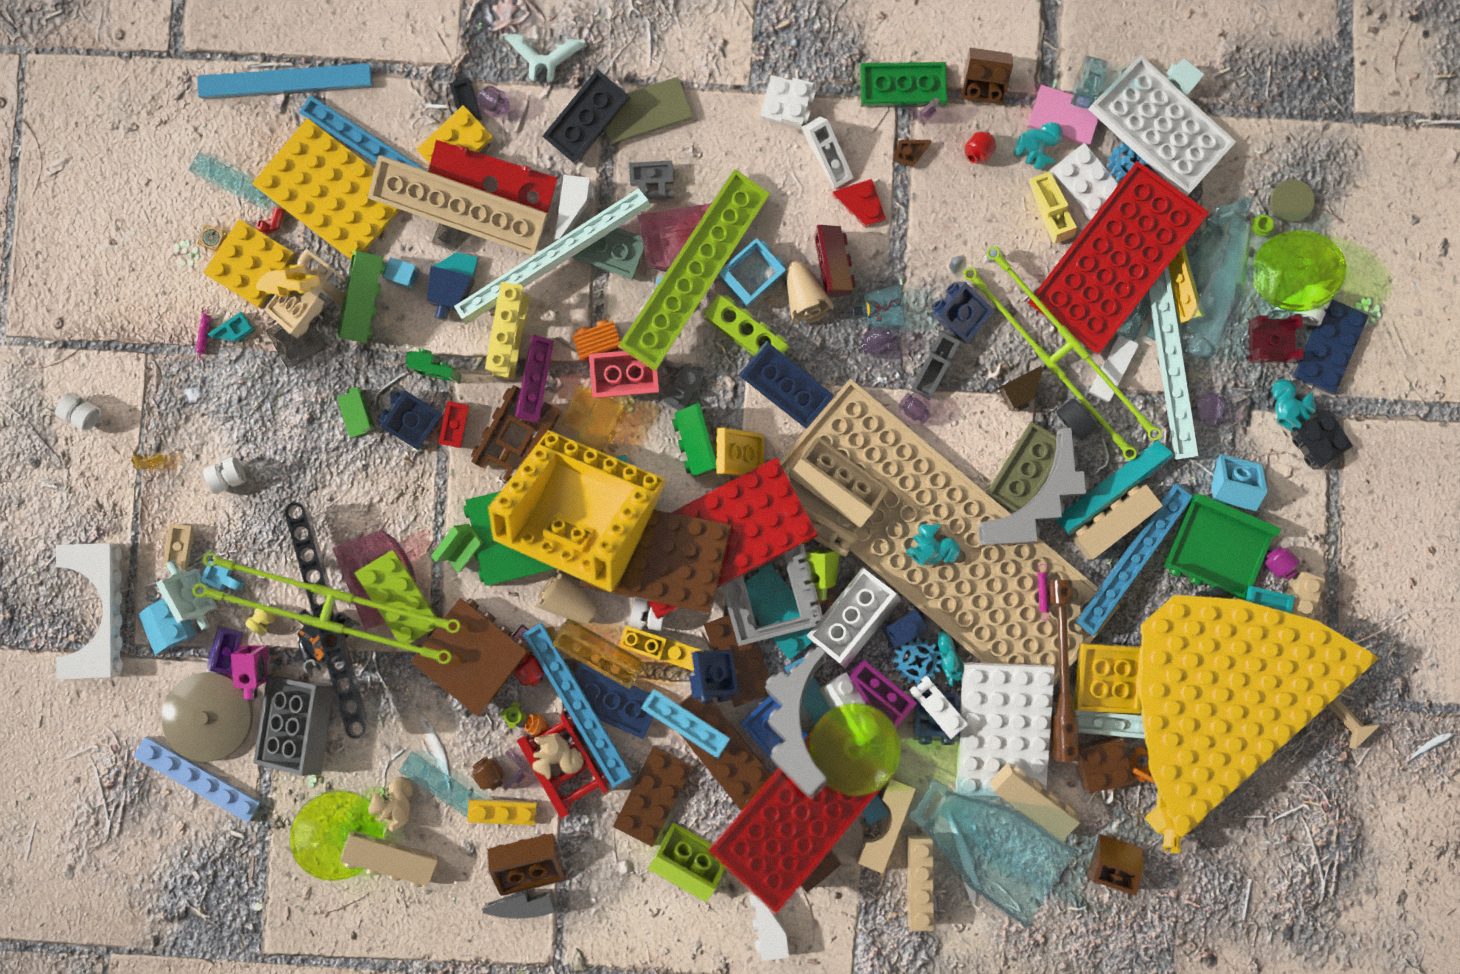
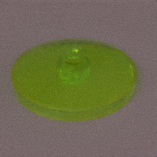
M1306 230L1288 231L1272 237L1258 250L1253 262L1252 280L1257 292L1271 305L1287 311H1309L1324 306L1339 293L1346 277V260L1340 248L1326 236Z
M854 702L838 705L820 718L813 729L809 750L814 765L826 778L829 787L843 794L865 795L879 790L893 777L900 762L901 742L895 725L887 715L871 705Z
M342 789L326 791L308 800L297 812L290 829V847L297 864L309 875L326 881L345 880L364 871L365 869L361 867L353 869L344 866L343 862H340V858L350 829L383 839L382 821H376L379 814L371 815L369 813L371 801L359 793Z

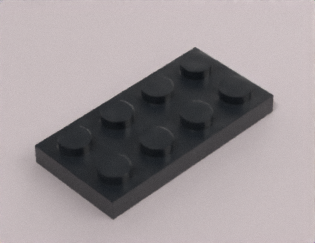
M596 69L542 137L576 165L631 97L601 71Z

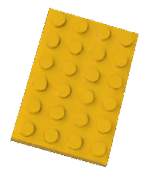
M306 118L251 183L349 260H351L353 250L366 252L400 211L398 208L368 198L375 169L308 118Z

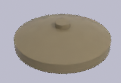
M217 672L194 674L180 681L168 694L162 709V728L169 744L182 756L199 762L216 761L231 755L246 741L253 724L252 703L250 699H244V688L234 687L232 677Z

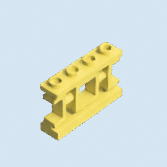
M501 282L485 365L486 370L493 372V377L514 381L530 302V295L524 294L523 286L507 282Z

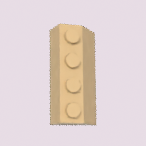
M818 436L789 474L796 482L803 485L815 496L822 499L860 528L874 512L888 490L885 485Z

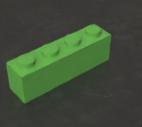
M353 250L336 337L366 343L367 339L371 338L372 326H370L371 317H375L377 305H374L375 296H379L381 283H378L379 275H383L385 269V262L382 261V256Z

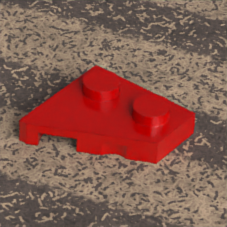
M872 179L832 192L833 197L838 199L864 228L886 220Z

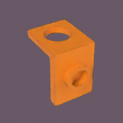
M1137 746L1129 760L1130 770L1133 773L1132 777L1142 783L1145 780L1154 783V779L1149 776V763L1145 767H1140L1137 764V757L1140 754L1147 755L1149 759L1148 750Z

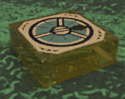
M205 224L197 244L217 252L228 233Z

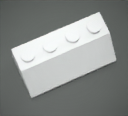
M862 567L823 615L824 619L818 621L807 637L846 668L901 599L893 590Z

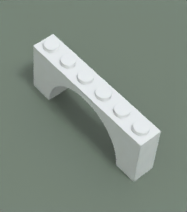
M119 544L56 545V567L69 568L86 576L97 588L103 606L102 621L94 638L79 651L57 657V679L120 676L123 664L120 659V649L122 648V638L120 637V627L122 625V616L120 615V605L122 603L120 582L122 580V573L119 570V561L122 558V551L119 548Z

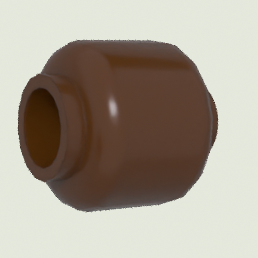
M486 756L472 766L471 776L481 790L490 788L491 791H494L503 784L501 779L504 777L505 772L495 758H488Z

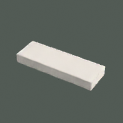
M1120 334L1117 335L1101 367L1102 371L1116 386H1118L1139 345ZM1097 374L1088 393L1108 403L1114 391Z

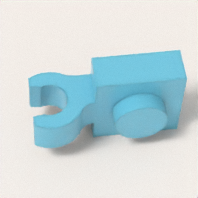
M207 566L200 581L219 590H223L225 585L234 590H242L245 584L244 581L230 576L232 570L218 566Z

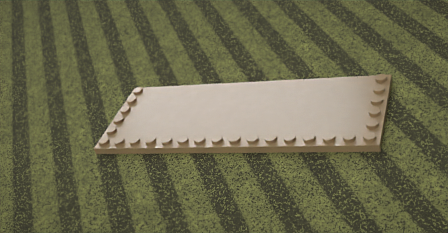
M852 379L848 380L779 461L802 506L808 507L841 528L853 532L857 539L854 544L851 543L850 551L981 663L1052 665L1054 667V687L1060 679L1057 607L1050 603L1049 581L1072 580L1073 603L1066 607L1069 667L1078 658L1079 643H1090L1095 636H1091L1074 622L1099 588L1038 537L1037 541L1032 543L979 546L977 524L998 520L1011 514ZM817 436L888 488L874 512L861 528L789 476ZM923 524H940L934 538L938 542L944 538H953L958 542L961 549L959 558L954 562L945 563L941 560L937 564L925 566L917 564L906 553V550L918 545L913 536L920 535L918 527ZM837 536L836 540L842 543L843 539ZM1038 572H1046L1048 575L1049 613L1039 611ZM1118 604L1115 606L1113 611L1110 613L1108 618L1100 627L1096 635L1109 621V619L1114 615V613L1119 609L1120 606Z

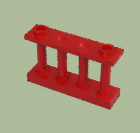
M566 711L559 715L562 720L560 723L536 737L552 733L559 734L567 729L573 741L568 743L569 748H578L584 758L581 769L576 773L567 774L563 772L556 777L553 775L550 779H547L545 775L533 769V763L540 760V758L533 756V753L537 752L538 745H540L535 742L536 737L533 738L531 736L529 738L528 734L516 740L560 819L571 812L570 807L572 803L599 787L603 793H606L609 790L608 785L610 784L605 773H600L575 729L576 724L570 714L567 715ZM589 768L595 780L568 796H562L558 789L560 784Z

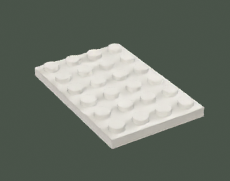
M1142 55L1088 109L1169 184L1186 196L1236 143L1232 137Z
M963 662L960 715L968 725L960 731L961 737L958 741L957 795L999 796L994 792L991 780L1008 762L1014 767H1021L1030 779H1037L1046 790L1054 667L1052 665Z

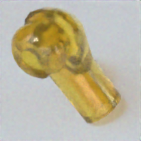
M161 452L146 459H143V456L140 454L135 455L131 458V462L136 470H144L164 463L165 459Z

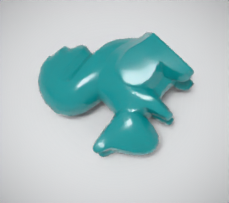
M1048 122L1043 124L1041 129H1031L1021 133L1017 139L1013 155L1026 154L1025 163L1030 164L1033 160V167L1036 170L1044 168L1049 163H1054L1055 159L1044 154L1045 146L1053 147L1061 142L1063 137L1061 126L1056 122Z
M1280 379L1273 384V397L1277 399L1275 405L1276 423L1291 432L1295 428L1300 429L1302 424L1298 420L1305 422L1306 419H1310V415L1316 412V405L1313 399L1314 394L1310 393L1299 401L1295 399L1297 390L1293 382Z
M923 524L918 527L920 535L913 536L918 545L907 549L906 553L921 566L934 565L941 560L945 563L954 562L960 556V546L953 538H944L940 542L934 538L940 524Z
M942 631L938 635V646L942 658L941 664L948 685L953 686L954 682L962 680L963 660L957 654L951 636L947 632Z

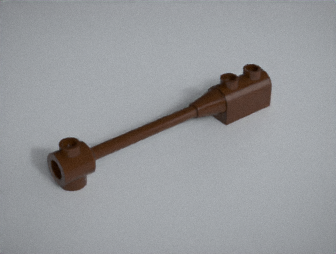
M1072 580L1049 581L1050 603L1057 607L1061 687L1056 714H1051L1053 759L1059 762L1080 761L1078 715H1076L1070 692L1066 607L1073 603Z

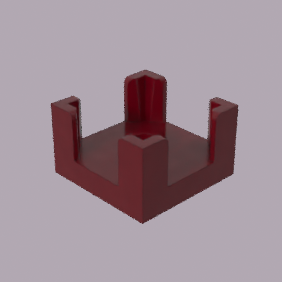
M1258 315L1249 320L1250 363H1295L1303 359V349L1296 350V329L1303 326L1301 315H1293L1285 319H1268L1269 315Z

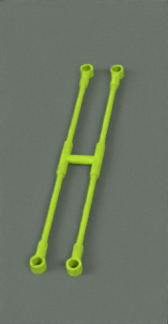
M992 246L987 250L988 258L995 260L1004 272H1008L1067 341L1051 357L1041 346L1037 345L989 291L988 286L978 276L977 269L974 267L965 269V279L971 280L981 292L987 295L1035 349L1034 352L1059 380H1062L1113 437L1112 440L1123 451V456L1126 459L1132 460L1136 457V448L1130 446L1120 434H1117L1070 382L1065 372L1057 365V362L1074 349L1083 360H1086L1137 417V421L1148 432V437L1151 440H1158L1161 437V429L1154 426L1126 398L1089 356V352L1064 325L1060 324L1011 269V265L1001 255V250L997 246ZM991 249L997 250L996 257L990 255ZM968 270L974 271V276L972 278L968 277ZM1152 430H1157L1159 432V435L1153 437L1151 436L1150 432ZM1131 449L1134 451V455L1128 456L1126 451Z
M207 553L203 557L204 564L209 567L218 566L230 570L236 569L311 590V592L327 596L321 617L317 618L225 594V592L211 589L207 585L200 583L196 584L193 588V594L197 597H209L220 601L227 600L300 620L302 623L337 633L344 632L417 652L421 656L436 659L441 664H447L451 661L452 656L449 651H438L427 647L420 648L347 628L342 624L329 621L335 600L338 599L350 603L356 602L429 622L430 625L447 629L450 633H457L460 630L461 625L457 620H446L435 616L428 617L354 596V594L318 584L312 585L235 564L234 561L220 558L214 553ZM210 556H213L215 559L212 564L208 562ZM204 587V593L200 595L198 589ZM452 622L457 623V629L454 631L450 629ZM442 653H447L448 659L443 662L440 656Z

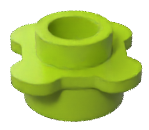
M513 702L509 708L503 709L500 713L501 717L508 723L507 726L509 728H515L520 721L527 719V714L520 709L518 702Z

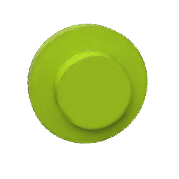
M1258 215L1252 220L1251 228L1256 235L1267 236L1272 232L1274 222L1268 215Z

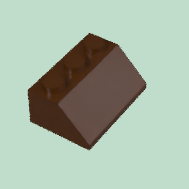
M553 833L521 839L517 842L501 844L487 849L488 872L500 896L566 880L559 846Z

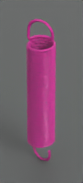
M207 307L206 313H202L195 350L197 360L199 353L205 354L211 321V316L206 315L209 307Z
M1038 572L1039 611L1049 613L1048 575L1046 572Z

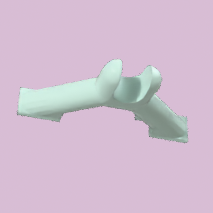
M503 34L505 40L530 64L529 78L534 82L536 81L537 70L542 67L548 69L547 83L552 82L555 76V67L581 48L586 47L584 40H571L567 38L565 44L557 45V50L551 54L538 55L532 48V42H526L522 34Z

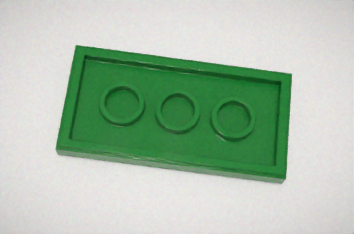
M946 62L860 63L861 107L947 106Z

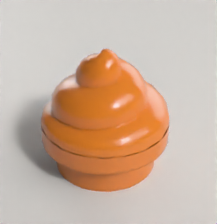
M530 714L525 723V731L529 732L532 736H538L549 729V725L541 714Z

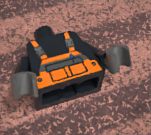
M306 609L299 613L300 615L312 616ZM338 612L341 624L344 627L352 629L354 625L360 626L359 622L351 619L344 612ZM298 620L304 626L297 633L299 637L298 646L304 662L303 670L312 676V669L315 667L320 670L321 666L318 663H324L325 658L316 627L304 624ZM344 633L345 639H347L351 634ZM335 635L331 636L328 640V644L332 648L338 643V638Z

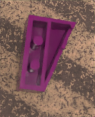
M861 659L848 676L878 721L883 732L889 738L916 705V702L869 663Z

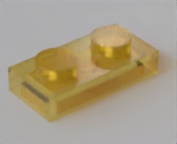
M578 384L561 425L583 433L597 398H592L591 389Z

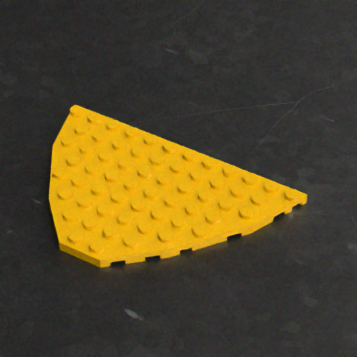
M1173 595L1141 624L1142 645L1139 655L1140 679H1138L1139 698H1141V714L1145 742L1148 747L1149 770L1165 802L1166 810L1174 823L1178 836L1183 837L1379 658L1369 650L1364 649L1316 620L1239 599Z

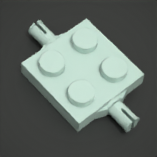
M175 560L167 562L166 565L171 576L159 581L157 586L177 623L188 619H196L201 630L207 629L210 625L204 614L213 611L218 606L213 598H202L193 594V588L196 584H205L200 581V573L197 569L180 571ZM204 587L198 589L200 595L204 593Z

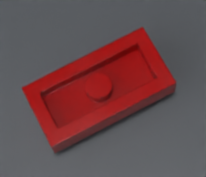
M447 401L438 444L462 449L470 410L469 405Z

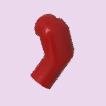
M274 207L271 218L265 221L259 220L256 224V229L263 234H269L278 230L281 227L285 210Z

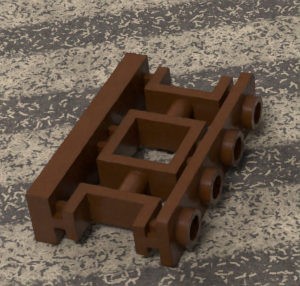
M515 385L505 391L503 395V400L505 401L501 408L497 407L492 416L494 421L490 427L487 426L481 436L483 440L480 446L477 445L471 453L473 458L471 462L483 469H486L490 460L508 469L503 477L507 482L512 478V474L516 469L505 463L511 451L522 457L527 449L525 456L518 466L519 468L548 430H553L562 413L560 409L544 402L540 417L544 418L547 411L548 414L533 438L536 429L527 425L528 420L521 418L518 420L507 415L513 402L518 405L521 389ZM511 422L528 430L519 450L501 441ZM492 440L503 447L498 458L486 453Z

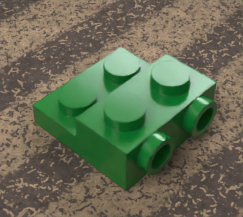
M419 348L418 352L408 351L406 356L407 368L414 373L459 384L461 375L455 371L456 368L441 362L436 358L437 355L432 354V351Z

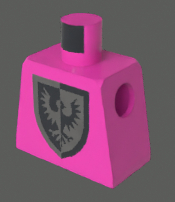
M245 645L231 654L234 687L244 688V699L258 698V687L267 680L268 645Z

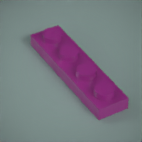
M534 334L531 337L515 416L517 418L535 423L539 421L554 340Z

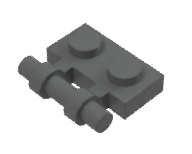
M672 160L629 163L630 186H639V190L648 200L659 199V201H666V199L675 198L674 190H665V184H674ZM658 185L659 190L646 191V186Z

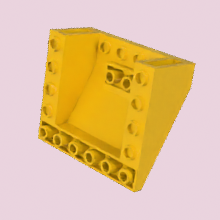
M548 430L488 507L493 540L612 592L623 576L665 486V479Z

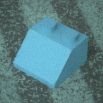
M1219 454L1211 486L1213 499L1223 504L1257 511L1267 494L1262 464Z
M165 599L148 606L138 614L155 655L197 636L190 619L177 623Z

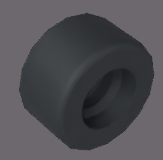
M1073 398L1056 412L1068 428H1071L1072 433L1081 441L1098 428L1095 420Z

